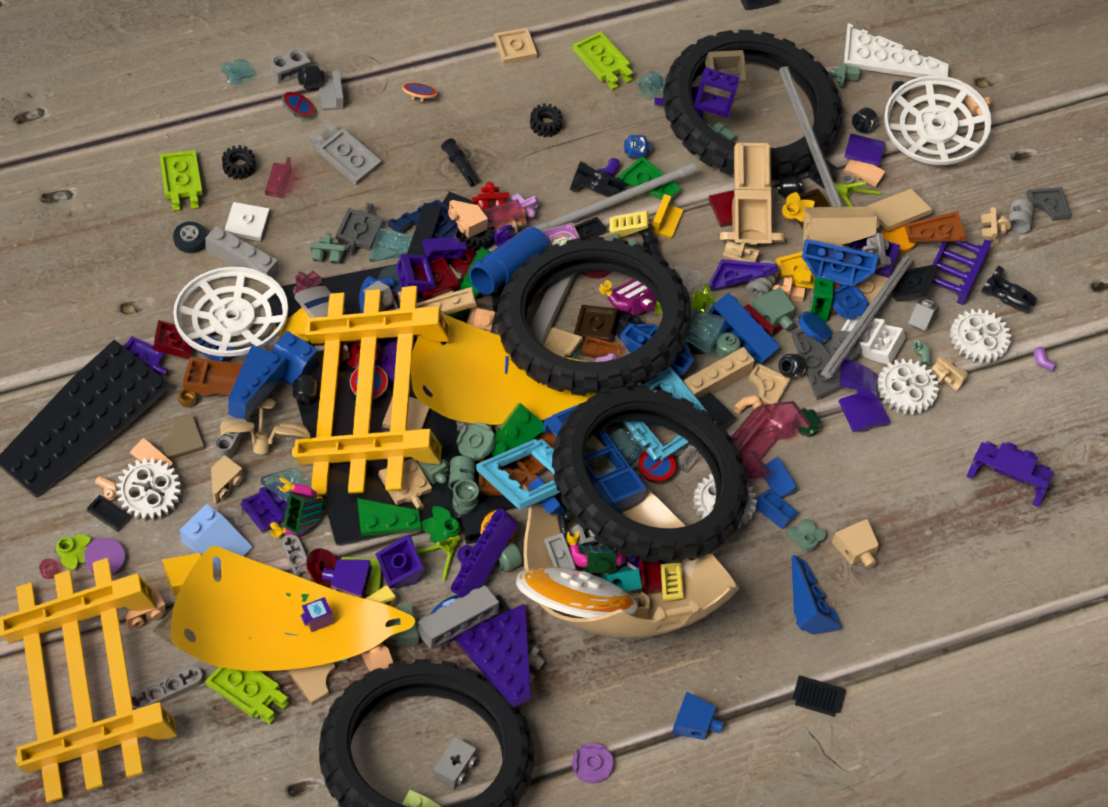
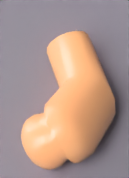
M757 395L743 397L733 406V409L739 414L749 405H752L754 409L759 408L762 405V401Z

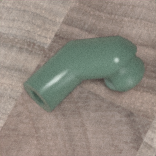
M920 340L914 341L912 346L914 351L921 356V365L930 366V348Z

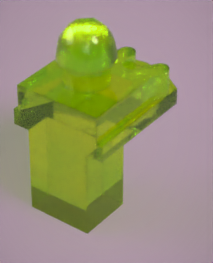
M708 284L702 286L701 293L695 291L694 295H692L694 300L691 308L698 312V316L702 317L707 303L715 304L716 297L708 295L711 289Z

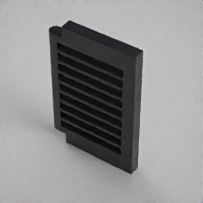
M799 675L792 700L796 701V706L834 717L835 712L840 713L846 689Z

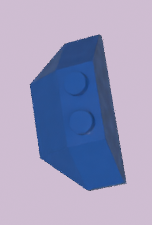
M805 239L801 257L815 278L828 279L834 283L853 287L875 273L879 255L825 241Z
M630 323L619 338L628 351L632 353L643 346L654 335L659 326L655 324L635 325V323ZM687 342L681 353L676 355L675 361L670 365L677 375H684L694 362Z

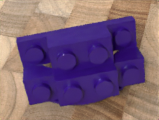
M981 442L966 477L973 479L975 473L982 466L988 465L987 467H990L992 471L1025 485L1033 484L1035 486V499L1032 505L1039 507L1054 472L1050 471L1051 469L1048 466L1036 465L1038 457L1035 456V453L1029 450H1019L1013 443L1007 442L1005 444L1002 442L998 449L991 442Z

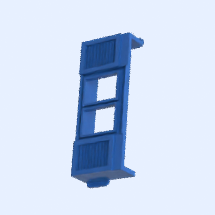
M578 405L546 418L543 432L552 431L555 437H557L565 419L568 418L571 411ZM601 428L594 435L605 448L585 455V464L590 480L597 492L611 507L622 514L623 509L643 501L647 488L632 467L628 465L604 429ZM607 455L616 469L596 477L587 462Z

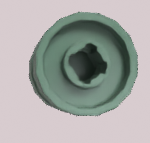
M457 456L450 460L449 488L451 490L460 480L468 479L474 482V459L467 456Z
M464 479L454 485L452 505L457 513L463 515L469 511H476L479 489L475 482Z

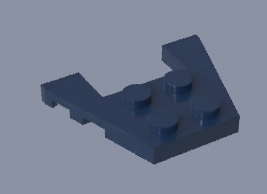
M438 199L430 202L429 204L442 206V212L433 238L457 237L460 230L456 221L452 220L448 214L449 207ZM423 206L418 207L417 211L410 214L408 212L402 214L396 220L394 218L390 219L388 227L401 234L412 224L416 226Z

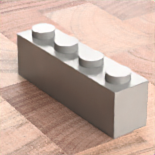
M215 226L205 238L206 251L233 267L251 268L272 278L278 274L277 259L218 226Z
M486 585L479 589L476 588L470 594L457 598L448 606L440 607L435 613L422 617L418 621V635L429 649L432 650L498 614L499 601Z

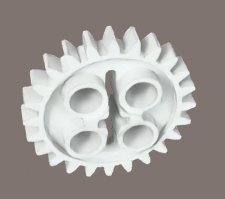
M971 309L970 314L964 311L963 315L959 314L958 318L954 319L950 329L951 344H955V350L960 349L959 355L965 353V359L972 357V362L979 359L981 364L983 359L990 363L991 358L994 361H997L998 357L1002 358L1011 342V335L1008 334L1010 328H1005L1007 323H1001V317L996 319L995 313L988 315V310L982 313L981 309H979L975 313Z
M902 359L901 363L895 360L893 365L888 363L887 368L883 367L882 372H880L877 381V392H881L880 398H885L884 404L890 403V409L894 406L897 407V413L902 409L904 414L907 413V410L912 415L915 410L920 414L922 409L927 411L928 407L932 406L934 401H936L939 388H937L938 381H935L936 375H930L932 370L926 371L925 364L920 367L919 361L912 364V359L908 363L904 359Z
M143 458V463L141 464L138 460H135L136 466L133 467L131 464H128L130 470L123 469L122 471L125 476L118 477L121 482L116 484L117 489H119L116 491V495L120 497L118 502L123 504L121 506L123 510L128 509L127 513L129 515L134 513L135 519H138L140 515H142L143 521H146L147 516H150L151 520L154 521V515L161 519L162 512L168 515V508L175 509L172 502H179L178 497L175 496L181 495V491L177 489L181 487V484L176 482L179 480V476L174 475V468L169 469V463L162 466L163 462L161 459L155 463L154 458H151L150 462ZM142 474L148 475L145 480H139V477ZM160 481L167 482L163 487L157 486ZM133 492H140L138 497H131ZM151 499H159L156 504H149Z
M709 474L708 479L703 478L702 483H698L697 489L694 492V509H698L697 516L703 515L702 519L713 510L716 495L710 494H716L715 483L711 474ZM747 487L749 491L748 502L745 506V513L738 525L739 529L741 524L746 525L748 519L751 520L753 513H755L757 500H755L756 493H752L753 487Z

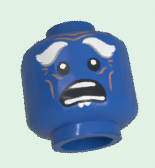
M630 135L628 139L624 140V153L629 158L645 157L647 152H650V141H647L644 135Z

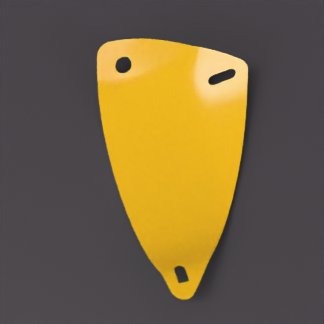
M445 315L450 323L449 341L442 345L440 342L428 340L419 335L412 352L411 378L416 397L420 402L437 413L461 422L502 425L518 403L524 405L540 420H545L553 414L586 402L591 395L597 394L587 393L586 396L572 395L569 390L559 392L548 388L547 384L542 385V383L536 382L526 375V371L520 370L511 361L510 355L505 352L501 343L500 335L469 325L448 315ZM505 356H508L507 374L505 373ZM423 385H426L430 388V390L433 393V397H429L428 395H426V393L423 390Z
M211 546L192 567L177 595L172 613L171 638L176 647L183 652L214 666L245 671L290 670L324 665L361 654L377 646L391 635L409 630L414 626L415 619L413 616L389 605L342 593L221 547ZM214 557H218L221 560V581L219 582L215 581L213 577ZM309 594L307 600L305 602H301L303 599L301 595ZM325 597L332 611L334 623L311 632L308 625L304 626L300 615L303 614L302 605ZM400 618L401 625L385 626L388 620ZM185 629H190L194 632L196 636L195 642H191L185 637ZM284 633H291V634H297V635H287V634H284Z

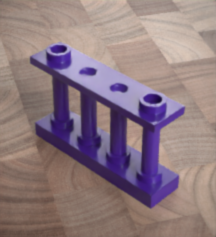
M985 239L982 246H976L966 241L943 242L933 264L938 270L961 278L965 283L958 286L934 276L932 283L956 292V295L959 296L957 303L964 306L992 243L989 240ZM948 242L974 252L977 255L976 259H970L947 250ZM943 255L969 266L968 268L971 270L965 273L939 261Z

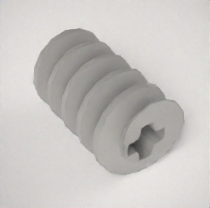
M763 260L759 262L776 264L775 262L770 260ZM778 264L779 270L777 273L749 280L746 286V292L749 296L756 299L770 292L772 285L778 278V274L781 272Z

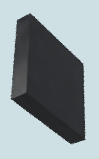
M933 264L907 269L893 296L896 302L926 296L936 274L937 267Z

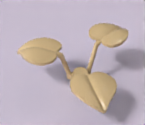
M266 397L257 407L259 408V431L256 432V435L254 433L255 425L243 418H226L220 426L221 435L229 432L250 431L253 452L257 454H267L269 452V444L273 443L276 433L310 439V433L307 428L300 423H280V426L274 427L270 437L267 432L263 431V408L272 409L275 406V401L269 397Z

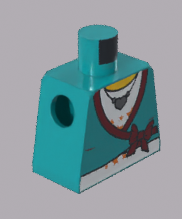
M628 561L616 567V572L599 573L600 578L617 585L625 592L642 588L638 568Z

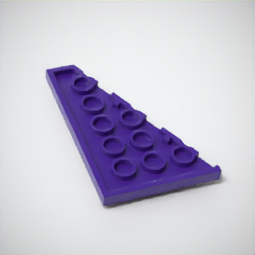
M524 604L455 637L457 645L487 679L492 682L513 708L531 699L527 612Z

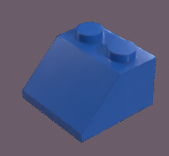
M289 331L283 334L272 350V353L285 358V376L282 380L293 386V381L299 375H307L318 363V349Z

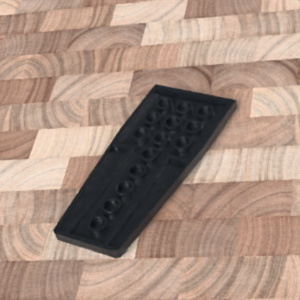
M114 339L75 374L0 454V468L34 497H40L133 423L170 388V384Z

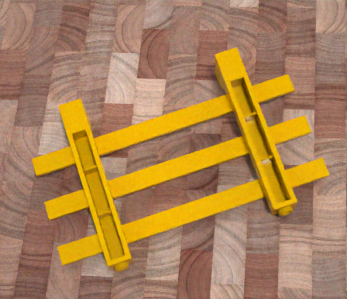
M417 286L402 287L400 310L380 312L381 290L378 289L365 292L364 313L343 315L345 293H334L329 296L327 317L307 318V325L304 327L305 336L312 344L325 343L316 438L295 439L292 455L300 465L314 464L311 488L317 492L318 496L327 495L330 463L351 462L349 494L364 493L367 460L388 459L386 491L402 490L404 457H412L419 462L428 464L441 463L442 445L430 429L406 431L414 335H422L428 340L437 342H448L450 335V323L439 306L416 308ZM398 337L390 432L369 434L377 338ZM361 340L353 435L332 436L341 341Z
M108 558L93 562L96 587L74 593L71 571L68 570L54 575L58 599L36 605L33 583H27L16 587L19 611L0 617L1 638H4L9 644L24 640L37 741L16 747L17 755L15 756L17 766L26 773L42 769L47 803L64 798L59 763L81 757L86 790L89 791L104 786L99 751L121 744L126 777L130 778L144 773L139 738L147 736L151 739L162 740L177 736L175 719L160 702L136 710L133 709L117 609L126 607L134 611H143L155 608L152 589L138 573L113 581ZM101 615L117 716L94 722L79 621ZM62 627L77 728L55 735L40 634Z

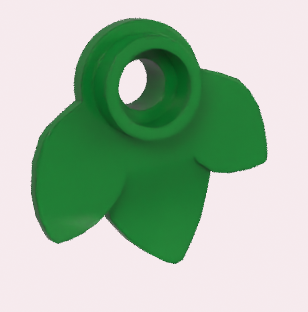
M433 506V518L420 522L422 529L431 534L430 542L433 543L445 541L448 537H454L460 530L458 521L451 518L448 510L439 506ZM451 526L453 530H448L446 527Z

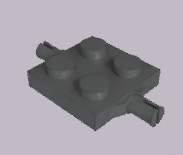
M368 202L364 210L348 208L336 234L338 241L348 244L345 250L346 254L352 255L355 247L371 250L383 224V218L374 216L371 213L374 208L372 203Z

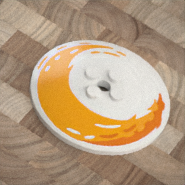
M558 567L531 568L521 571L516 579L518 589L532 600L554 610L590 619L619 609L634 616L638 607L635 599L617 585L583 571Z

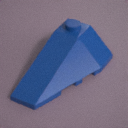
M793 555L791 557L793 603L797 626L802 631L805 630L810 634L840 630L842 626L833 607H828L824 600L827 596L816 585L818 580L808 563Z

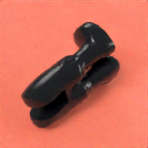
M580 161L570 191L577 192L580 187H588L598 194L610 197L620 193L625 187V182L604 171L595 170L588 166L587 163Z
M1001 266L996 268L981 291L986 295L999 298L1004 304L1024 313H1029L1032 306L1037 302V297L1017 284L1008 282L1004 278V268Z

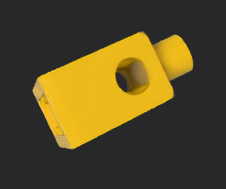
M200 553L162 560L164 574L174 596L178 595L192 567L201 557Z

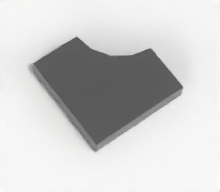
M1062 187L1027 190L1028 201L1033 204L1034 208L1046 212L1052 221L1070 219L1071 215Z

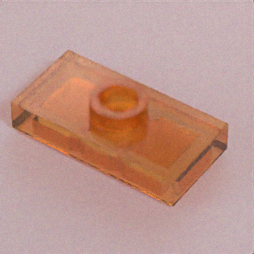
M585 336L581 355L598 358L608 356L611 353L619 358L622 345Z

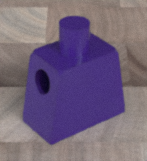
M339 559L337 560L335 570L324 568L322 580L331 581V588L333 590L365 599L372 565L370 560Z

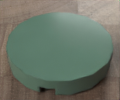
M477 422L474 425L466 426L460 432L457 439L459 452L462 456L470 457L474 461L483 459L494 448L496 442L495 434L484 423Z

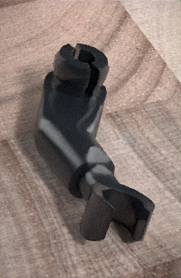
M568 511L557 516L560 533H563L565 541L568 532L572 536L566 523L572 520Z

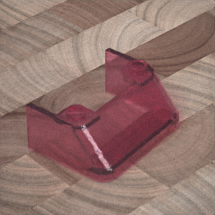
M794 401L758 406L732 435L730 443L737 446L743 459L741 463L746 468L748 478L770 476V471L761 461L778 439H788L794 434L796 428L810 426L811 423Z

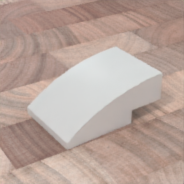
M873 317L859 338V355L887 365L892 363L906 339L903 328L886 325L885 320ZM847 319L841 331H851L859 319Z

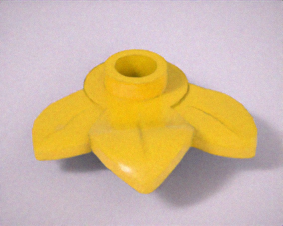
M797 192L792 193L786 198L782 214L787 219H797L804 222V207H814V201L800 200Z

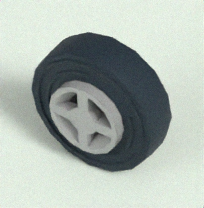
M187 221L178 225L174 230L173 241L180 251L185 253L197 252L206 244L205 238L207 234L204 227L199 223Z

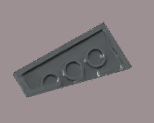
M802 329L793 332L791 337L798 354L806 361L807 368L805 372L816 400L843 388L840 386V368L837 369L832 378L826 379L825 376L821 375V372L832 357L824 346L816 341L817 338L807 336Z

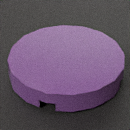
M98 538L87 545L84 561L87 569L93 574V562L106 558L109 559L112 575L121 570L125 561V552L116 540Z
M588 743L581 746L574 753L572 760L573 772L577 778L589 784H597L607 780L612 773L614 765L612 754L606 750V747L596 743Z

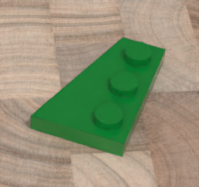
M642 156L618 175L617 178L625 182V185L633 188L665 174ZM672 181L645 193L661 200L664 194L671 196L672 200L681 192V188Z
M518 403L495 433L496 442L490 455L494 457L529 442L543 432L544 423L524 405Z
M357 498L361 537L421 531L419 510Z

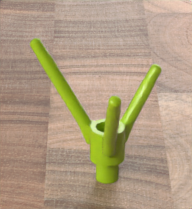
M866 181L852 184L835 183L833 185L838 194H841L848 207H853L848 199L851 192L877 195L882 193L876 190L853 188L866 185Z
M459 535L449 537L445 541L437 542L436 545L417 550V552L422 554L441 548L447 553L442 580H446L454 548L457 547V543L461 541Z

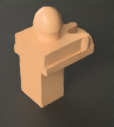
M966 95L964 100L969 107L971 115H983L978 104L970 96ZM989 97L983 98L989 108L991 99Z
M792 277L784 278L783 286L774 285L772 290L781 287L789 300L803 302L805 288L791 286Z

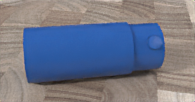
M526 227L484 256L482 260L476 261L469 271L470 281L474 288L485 295L498 292L497 289L508 284L509 278L518 268H521V266L525 267L524 262L534 254L539 253L541 255L544 253L543 250L549 247L546 236L536 227Z

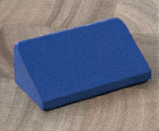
M779 457L774 458L759 469L770 489L781 499L795 494L796 485Z
M538 477L528 487L533 491L539 486L546 484V482L541 477ZM555 495L539 501L548 514H560L566 510Z
M770 489L757 498L756 509L781 529H784L799 513Z

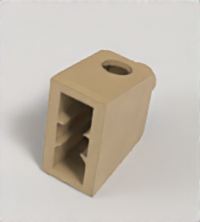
M867 519L834 534L833 545L850 564L854 565L862 561L866 568H871L877 563L873 556L876 554L879 546Z

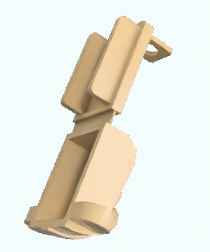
M737 143L734 146L735 196L732 202L733 232L720 233V241H729L736 244H741L743 241L747 245L784 242V234L772 233L771 146L768 143Z

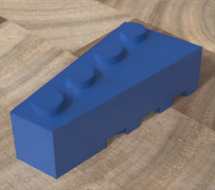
M729 292L711 307L703 319L707 324L711 322L716 326L714 330L719 334L727 332L739 337L740 347H744L755 360V364L759 363L762 365L779 349L776 340L765 332L763 326L757 323L752 318L750 312L745 310L739 304L737 298Z

